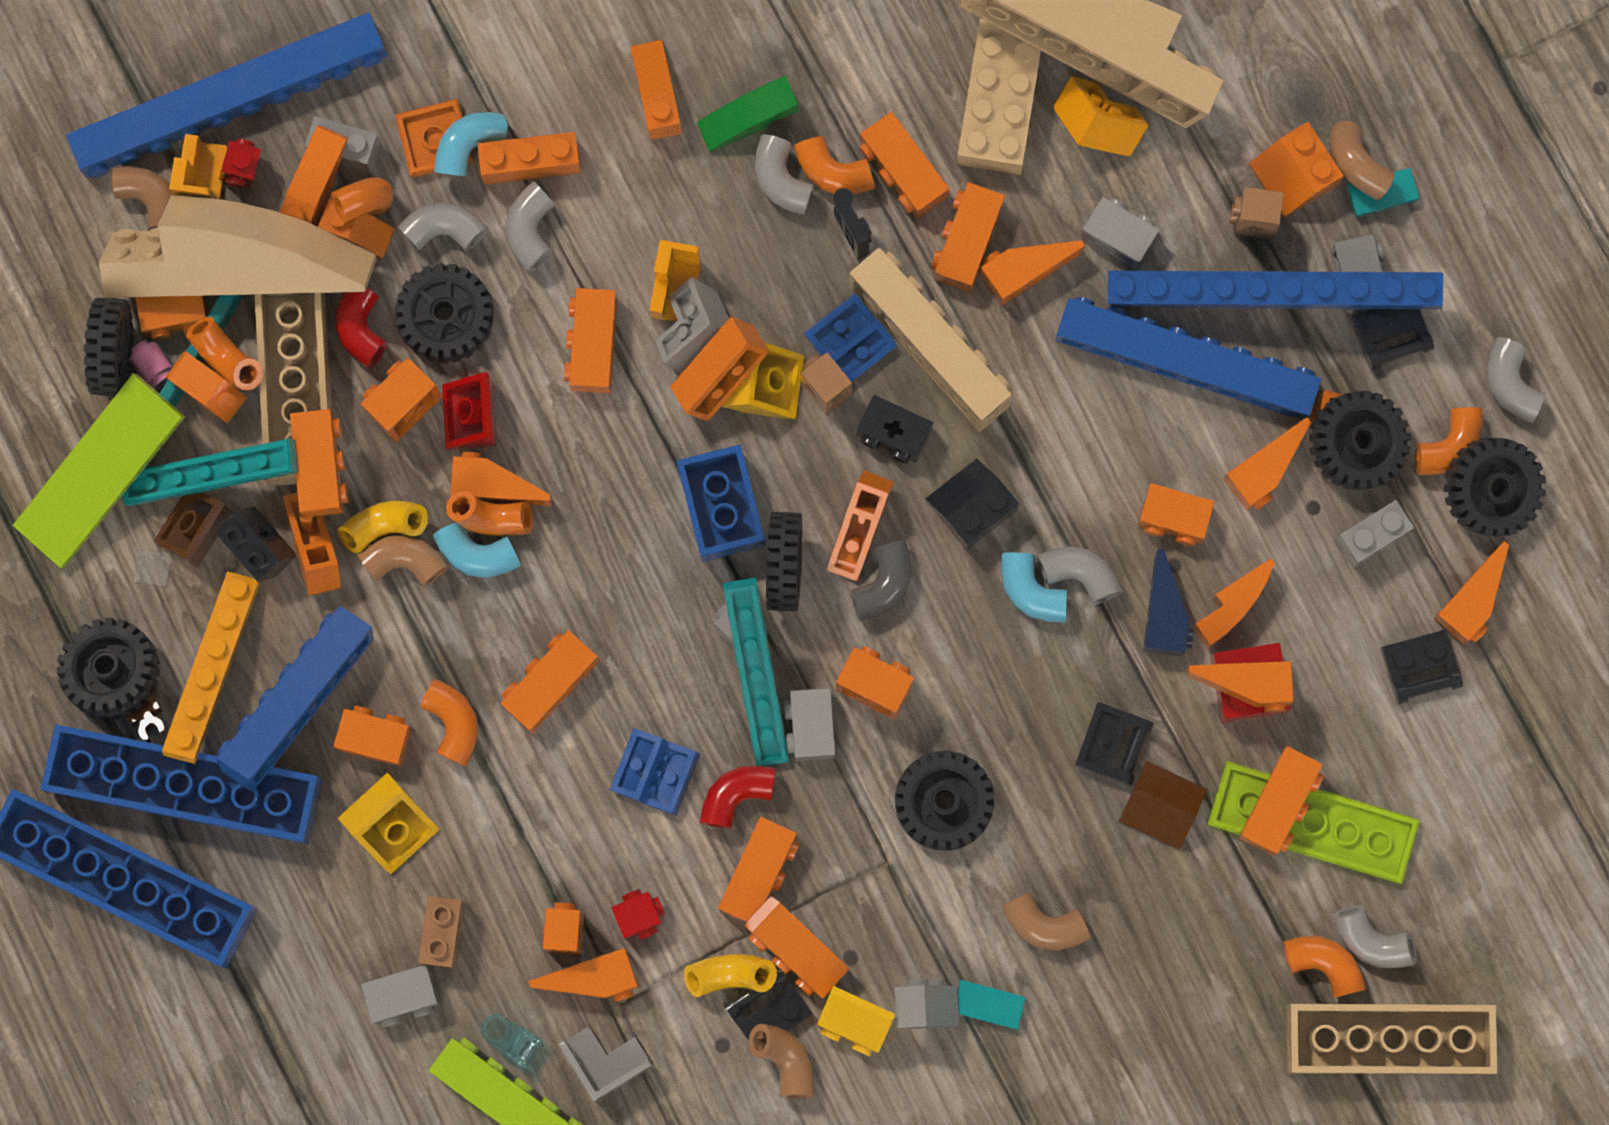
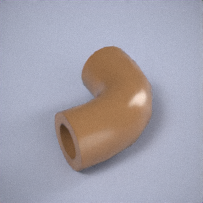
M1352 121L1337 122L1330 130L1329 147L1332 159L1352 185L1374 200L1381 199L1393 182L1394 172L1379 164L1365 151L1362 145V130L1356 123Z
M131 166L114 167L112 171V189L115 199H138L143 202L148 212V230L158 228L157 225L171 195H173L169 190L170 184L166 179L149 169Z
M408 535L387 536L369 545L357 554L359 560L376 581L390 570L402 567L411 571L421 585L425 587L437 580L449 569V565L443 557L426 541Z
M1032 892L1001 906L1008 922L1018 936L1036 948L1059 951L1076 947L1091 940L1088 928L1077 909L1062 916L1049 917L1039 909Z
M756 1025L749 1035V1050L754 1057L769 1059L776 1064L780 1078V1098L796 1100L813 1098L814 1079L812 1064L805 1047L787 1030L772 1025Z

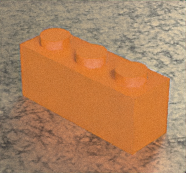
M892 111L860 133L861 145L858 146L860 152L868 162L874 160L880 168L878 172L880 179L888 188L894 187L900 195L897 197V200L907 214L912 212L918 219L949 197L950 188Z
M575 132L477 143L480 172L484 185L581 173L578 140Z
M969 182L966 185L965 191L958 190L952 207L957 210L954 221L947 220L941 237L946 240L943 251L936 250L930 269L935 270V281L971 293L1001 212L1005 195Z
M576 288V297H570L569 317H574L573 330H567L566 348L572 349L571 362H565L564 381L569 382L571 391L611 393L618 298L616 290Z
M730 317L670 388L686 414L709 421L769 353V349L753 324Z
M330 409L290 413L292 439L296 443L298 465L296 482L299 512L303 517L344 513L343 503H348V490L346 483H341L340 471L345 470L343 450L338 451L337 438L342 437L340 418H334V414Z
M569 630L564 635L559 632L547 645L549 649L547 654L541 660L538 657L532 660L524 670L527 675L519 684L514 681L501 695L504 698L500 703L502 707L532 734L600 661L598 656Z
M1286 746L1282 750L1238 838L1273 857L1280 850L1286 852L1294 837V834L1289 832L1294 821L1296 820L1300 823L1308 810L1309 804L1304 802L1310 791L1316 793L1324 778V775L1319 773L1323 764Z
M760 816L719 904L718 910L747 923L769 899L772 890L779 892L786 877V873L781 872L786 860L793 861L801 844L795 841L797 833Z
M772 896L744 925L752 933L748 939L762 952L768 948L775 955L771 961L785 974L791 970L799 978L795 983L809 996L815 992L823 999L850 969Z

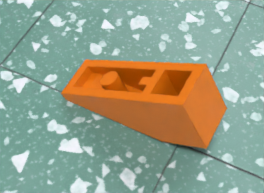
M662 40L630 46L650 140L682 134Z
M316 126L288 188L280 213L307 221L315 226L319 225L348 137L324 126Z
M1082 240L1012 248L1007 249L1001 254L999 251H995L982 261L984 265L981 266L980 275L998 302L1003 306L1083 254L1085 245Z
M1308 417L1232 469L1224 477L1223 480L1246 511L1254 506L1257 510H1260L1274 499L1271 494L1277 488L1311 423Z
M462 452L461 457L453 456L450 496L455 492L464 490L469 491L478 499L487 502L513 503L526 501L529 505L552 506L553 500L549 493L489 459L481 458V453Z
M865 470L862 472L854 489L827 571L856 582L858 581L895 481Z
M298 492L282 496L308 595L341 588L338 562L323 515L303 517L299 512Z
M1505 541L1495 549L1434 618L1437 623L1462 645H1465L1470 639L1476 643L1489 629L1484 623L1491 617L1509 545Z
M1291 661L1189 665L1186 670L1187 677L1254 707H1265V712L1285 711V706H1290L1293 703Z
M625 948L528 981L532 989L604 999L613 997L615 1002L633 997L632 990L639 988Z

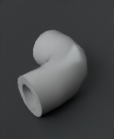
M761 135L756 150L754 167L761 190L774 204L790 212L805 216L814 184L797 180L789 174L787 160L792 147L790 142L773 135Z
M534 181L520 193L511 205L505 225L508 245L518 262L529 273L540 268L553 253V250L539 235L538 224L555 204Z
M445 202L424 205L407 216L397 226L399 231L418 250L435 236L448 235L465 251H468L475 247L489 231V228L476 215L463 206Z
M1497 337L1491 349L1486 370L1490 391L1502 408L1515 417L1532 424L1540 411L1545 394L1526 385L1520 377V366L1527 349L1514 340Z
M1068 546L1036 555L1041 574L1048 586L1066 579L1078 580L1086 588L1093 605L1107 602L1123 593L1119 581L1108 563L1091 550Z
M1363 905L1346 907L1333 914L1335 926L1343 944L1361 962L1380 969L1402 968L1417 964L1416 948L1409 932L1394 935L1378 933L1372 928Z

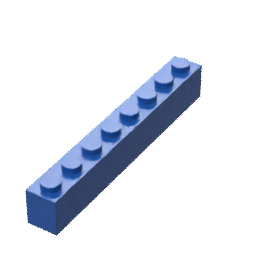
M1076 297L1075 300L1068 298L1055 342L1299 420H1303L1306 417L1309 418L1322 378L1316 377L1315 372L1303 367H1296V370L1283 366L1284 363L1276 358L1265 357L1262 360L1253 357L1251 351L1241 347H1233V350L1220 346L1221 343L1213 338L1202 337L1200 340L1188 336V331L1178 327H1170V330L1159 327L1155 320L1147 317H1139L1138 320L1127 317L1126 312L1119 308L1107 307L1106 310L1094 306V301L1084 297Z

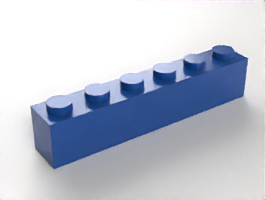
M341 606L333 614L328 613L324 617L319 627L320 631L313 639L308 638L299 651L300 656L293 664L288 663L283 668L279 676V682L273 689L269 688L263 693L259 700V707L252 715L247 714L239 724L238 733L232 740H226L217 753L220 771L251 792L256 789L374 640L372 626Z

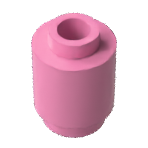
M147 340L142 341L131 349L132 355L129 357V361L138 375L158 391L168 381L165 376L173 366L157 342L149 343Z

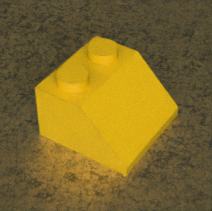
M764 342L769 349V353L722 406L745 414L790 420L796 419L804 355Z
M388 772L338 817L350 834L390 875L440 830Z
M833 986L817 1026L823 1028L820 1033L821 1035L838 1043L841 1037L854 1043L851 1049L870 1057L872 1051L879 1053L896 1014Z

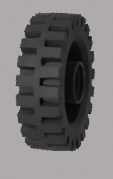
M443 263L435 264V267L430 268V266L422 268L423 271L420 273L416 271L411 275L410 281L406 280L403 284V290L398 293L397 305H395L396 322L402 338L416 354L432 362L447 363V361H453L455 363L461 361V358H469L475 350L479 351L483 347V342L488 340L490 330L493 328L494 308L487 288L475 274H472L464 267H458L456 264L449 263V265H444ZM442 307H451L453 309L452 316L447 320L436 318L438 310Z
M95 298L91 303L89 318H87L86 323L87 330H85L86 344H84V352H86L84 357L86 368L84 372L85 377H87L86 386H88V392L91 395L116 396L130 378L129 370H131L132 364L129 361V357L132 355L131 349L134 343V336H132L133 316L127 299Z
M1355 391L1336 397L1316 414L1318 418L1311 425V429L1314 430L1313 433L1309 434V442H1313V447L1309 449L1311 455L1316 456L1317 460L1313 461L1316 468H1322L1321 474L1325 478L1332 479V484L1343 486V489L1367 490L1391 481V478L1396 477L1401 472L1399 469L1405 466L1407 462L1405 455L1410 454L1411 446H1407V441L1411 440V433H1406L1405 428L1409 427L1407 419H1401L1400 416L1403 415V412L1400 408L1393 407L1395 403L1392 400L1383 399L1384 395L1371 393V391ZM1357 433H1360L1365 441L1362 449L1358 447L1355 441Z
M1482 438L1479 441L1468 443L1467 448H1461L1457 452L1459 457L1452 458L1449 463L1452 466L1451 471H1446L1444 477L1449 479L1448 484H1444V492H1447L1449 496L1445 498L1446 505L1452 507L1449 510L1451 515L1458 518L1457 522L1461 526L1468 528L1467 530L1485 536L1504 537L1505 535L1516 534L1517 530H1523L1528 527L1527 522L1534 521L1538 516L1534 513L1535 510H1541L1544 504L1539 501L1540 496H1546V489H1542V484L1546 483V477L1540 474L1543 467L1541 463L1535 461L1537 456L1533 452L1527 451L1528 447L1505 438ZM1496 479L1499 488L1496 494L1493 495L1491 485Z
M771 512L766 556L767 610L798 611L802 567V513Z
M105 618V622L96 619L92 621L93 626L91 627L87 624L80 627L82 632L79 635L74 631L69 636L72 642L70 644L65 642L62 646L65 653L64 655L59 654L57 660L61 665L56 667L57 675L60 678L58 682L63 693L71 703L91 717L94 715L96 718L105 720L106 716L111 720L118 719V714L126 717L131 714V708L134 707L138 710L143 706L140 703L143 698L147 701L152 696L149 692L150 689H156L158 682L155 677H160V669L157 664H160L159 657L148 637L132 623L129 624L122 619H118V622L113 618ZM114 664L113 669L109 673L103 674L106 666Z
M948 750L934 751L919 757L906 768L896 788L895 809L901 826L918 844L937 851H951L969 845L987 828L994 810V792L986 772L975 760L959 752L956 753ZM941 792L950 793L954 798V805L946 810L940 809L935 803V797Z

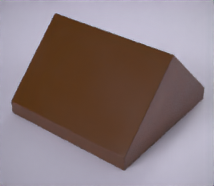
M202 492L181 496L153 542L198 568L217 538L216 532L228 520L232 511L221 501Z
M1146 761L1118 822L1180 850L1198 814L1207 789Z

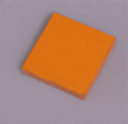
M458 98L395 114L411 179L435 173V156L441 137L453 122L463 117ZM472 151L469 155L468 164L474 163Z

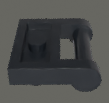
M846 188L838 189L833 197L835 205L834 217L856 259L859 260L869 255V243L872 242L870 235H872V232L865 218L858 219L851 206L853 203L851 191Z
M1369 309L1351 316V321L1371 371L1382 368V364L1419 351L1426 353L1434 350L1433 339L1427 330L1420 309ZM1411 331H1415L1417 339L1379 352L1374 347L1376 343Z
M1446 629L1380 648L1398 705L1407 703L1408 699L1449 687L1452 690L1463 687L1462 677L1457 668ZM1440 666L1445 667L1446 675L1406 686L1403 684L1402 677Z
M1097 702L1075 766L1113 779L1121 784L1132 786L1135 778L1132 774L1146 734L1151 733L1154 723ZM1126 724L1134 727V731L1119 770L1111 767V763Z
M777 966V978L772 988L779 984L784 992L747 1020L741 1014V1011L768 991L757 992L748 989L733 1001L730 998L722 1004L748 1041L752 1029L758 1024L777 1026L790 1031L812 1014L784 973Z

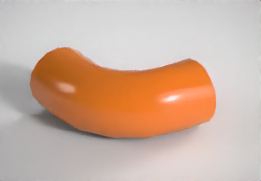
M824 136L809 138L794 145L798 162L807 179L821 190L834 194L838 189L846 188L852 194H860L875 189L866 158L844 164L837 162L832 158Z
M370 177L331 192V198L342 221L347 222L366 213L371 215L384 214L393 203L394 192L392 185L384 178Z
M213 317L203 318L190 327L186 333L187 339L211 368L226 381L245 391L252 390L261 383L263 378L261 364L237 348Z
M1461 407L1451 409L1450 431L1447 437L1439 442L1417 443L1415 451L1417 475H1439L1446 473V471H1451L1452 466L1449 463L1452 458L1459 457L1457 452L1461 448H1467L1468 443L1481 439L1483 430L1482 408Z
M461 490L450 496L446 504V513L449 518L471 532L491 536H516L530 534L533 529V513L529 503L526 501L513 503L487 502L478 499L469 491Z
M434 679L425 693L421 709L436 715L445 725V735L436 753L466 767L474 752L478 737L476 713L467 697L451 685Z
M1302 936L1282 942L1291 974L1308 969L1321 971L1326 975L1330 983L1333 998L1366 990L1362 973L1353 955L1338 942L1322 936Z

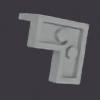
M693 277L689 278L669 296L678 321L655 340L664 365L680 373L688 367L729 319L718 292Z
M589 1026L569 1039L558 1043L593 1102L599 1101L653 1067L636 1037L609 1054L605 1053Z

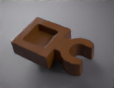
M152 689L149 690L152 695L147 701L143 698L140 701L143 706L138 710L134 707L131 708V714L126 716L133 728L140 724L139 734L148 743L152 742L149 737V731L153 727H158L163 735L167 734L165 724L155 717V715L163 712Z

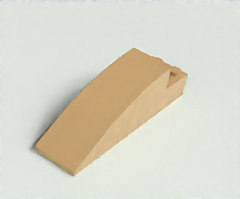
M962 0L959 7L1184 128L1190 127L1209 114L1224 81L1215 76L1216 73L1212 69L1189 62L1183 53L1176 50H1167L1182 15L1147 0Z
M171 195L157 225L158 228L149 231L121 229L112 233L99 260V269L105 298L365 292L376 263V255L307 221L273 210L214 198Z

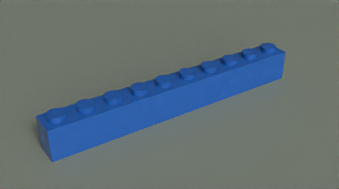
M370 12L75 130L66 134L79 170L86 178L89 176L91 178L101 177L110 171L109 168L119 164L122 166L133 164L140 159L139 156L149 152L160 153L167 150L171 143L181 139L184 141L185 134L200 136V132L211 127L213 129L225 127L230 124L231 119L241 115L244 117L252 116L260 112L261 107L270 103L275 105L284 103L291 99V95L302 90L303 92L314 91L321 87L322 82L332 78L334 80L344 79L351 75L352 70L359 67L370 68L382 62V58L387 57V53Z
M1108 271L1109 307L1442 310L1443 272Z

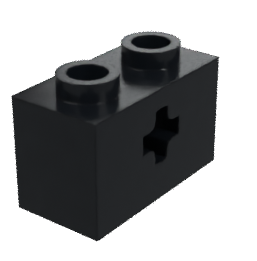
M873 395L857 428V436L861 438L860 443L874 450H878L880 446L890 451V457L901 463L908 464L909 460L917 463L931 434L934 422ZM895 425L899 427L900 435L896 434L892 439L888 437L887 429L892 430Z
M255 506L236 511L216 532L218 537L257 582L277 577L297 556Z

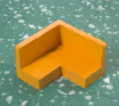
M1071 76L1054 104L1055 112L1079 146L1130 156L1149 126L1135 106L1110 101L1097 82Z
M185 134L181 158L174 157L169 186L171 193L180 196L221 199L224 180H220L219 176L227 146L203 143L199 136Z
M660 240L654 267L655 283L649 308L651 318L672 322L678 321L669 296L689 278L693 277L698 280L702 262L698 246Z

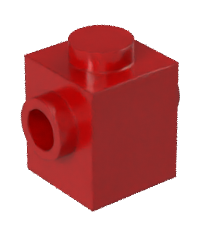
M239 138L236 139V142L229 140L219 179L224 180L225 184L235 188H244V186L251 188L261 149L256 148L255 143L249 140Z
M641 889L622 896L624 902L611 907L625 940L637 935L640 940L657 934V927L663 925L660 917L666 915L659 897L652 898L649 892L642 894Z

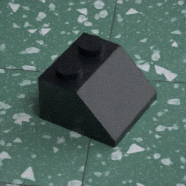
M977 458L925 498L926 502L966 551L1018 511L1019 502L1001 480Z

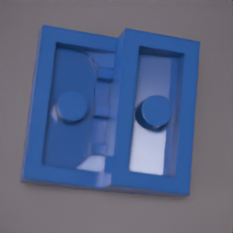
M856 293L849 296L803 333L817 353L823 356L827 352L851 382L898 346Z
M633 728L609 790L677 816L700 753Z

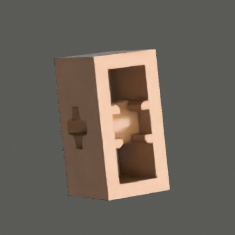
M1244 187L1241 196H1235L1234 204L1231 207L1229 224L1235 225L1234 235L1273 240L1280 225L1284 192Z
M827 352L821 357L818 354L814 355L802 366L804 369L801 372L802 387L826 416L852 396V382Z
M428 896L418 960L419 964L456 969L465 908L464 901Z

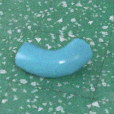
M492 112L471 113L453 122L441 137L435 156L434 172L466 176L469 155L478 146L477 143L505 140L507 135V119L505 115Z
M456 523L440 529L433 535L440 552L449 564L468 576L490 578L505 574L521 566L508 537L489 545H479L471 539L465 528Z
M1002 553L1001 574L1003 587L1013 605L1031 618L1047 622L1065 623L1067 590L1045 588L1037 582L1034 574V554Z

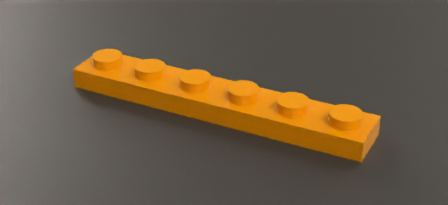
M227 571L162 749L164 756L196 764L260 586V582H257L254 578Z

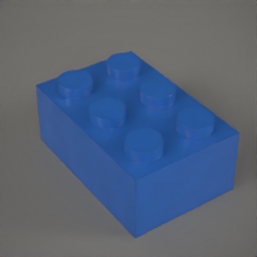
M741 444L676 460L702 562L766 546Z

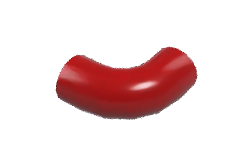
M366 288L365 292H343L336 308V331L344 349L359 363L371 369L383 356L388 342L375 334L368 325V315L380 297L369 288Z
M740 766L722 774L708 789L702 805L699 823L718 828L732 829L736 808L742 801L753 798L771 801L777 768Z

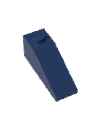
M1157 549L1154 557L1143 652L1183 657L1186 648H1192L1194 629H1188L1189 618L1166 553L1163 549Z

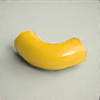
M394 500L382 502L365 508L352 516L338 528L337 533L346 548L351 552L360 553L377 539L389 534L401 533L408 536L422 534L428 524V513L424 506L410 501Z
M749 954L714 956L689 964L684 969L685 985L695 997H701L711 992L728 988H747L757 992H766L772 988L777 978V969L772 961Z

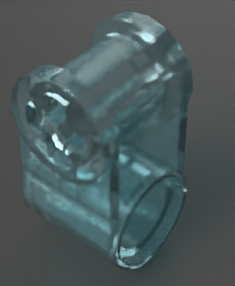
M500 1014L487 1016L481 1024L483 1039L527 1071L531 1067L529 1062L540 1046L544 1047L547 1043L525 1027H520ZM495 1019L501 1020L506 1026V1032L500 1039L491 1038L487 1032L488 1024ZM527 1041H529V1045L527 1046L523 1054L520 1055L521 1050L523 1049Z

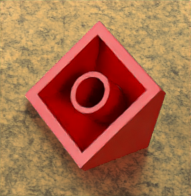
M489 372L478 373L442 384L445 449L497 446L494 386Z

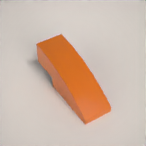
M1272 558L1214 596L1213 600L1219 608L1195 623L1193 627L1207 650L1223 639L1243 619L1256 602L1275 565Z

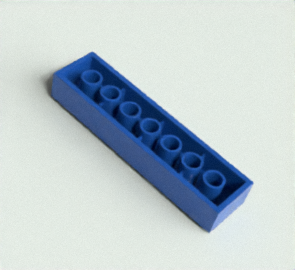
M55 724L40 789L48 794L309 845L323 779L318 776L272 767L256 789L251 792L220 771L217 760L218 756L199 753L196 764L164 756L162 753L164 745Z
M15 789L11 790L0 811V859L220 967L228 969L258 910L257 907Z

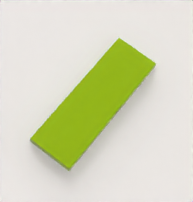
M132 374L12 526L59 568H65L184 420L185 416L138 374Z
M1226 761L1207 826L1240 835L1270 774ZM1317 789L1316 793L1312 791L1308 793L1304 801L1309 804L1308 810L1300 823L1296 820L1294 821L1289 831L1294 834V837L1287 849L1288 851L1395 884H1402L1420 823L1419 819L1321 789Z

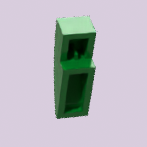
M783 76L729 102L696 123L708 151L711 153L769 128V124L799 112V105L786 76Z

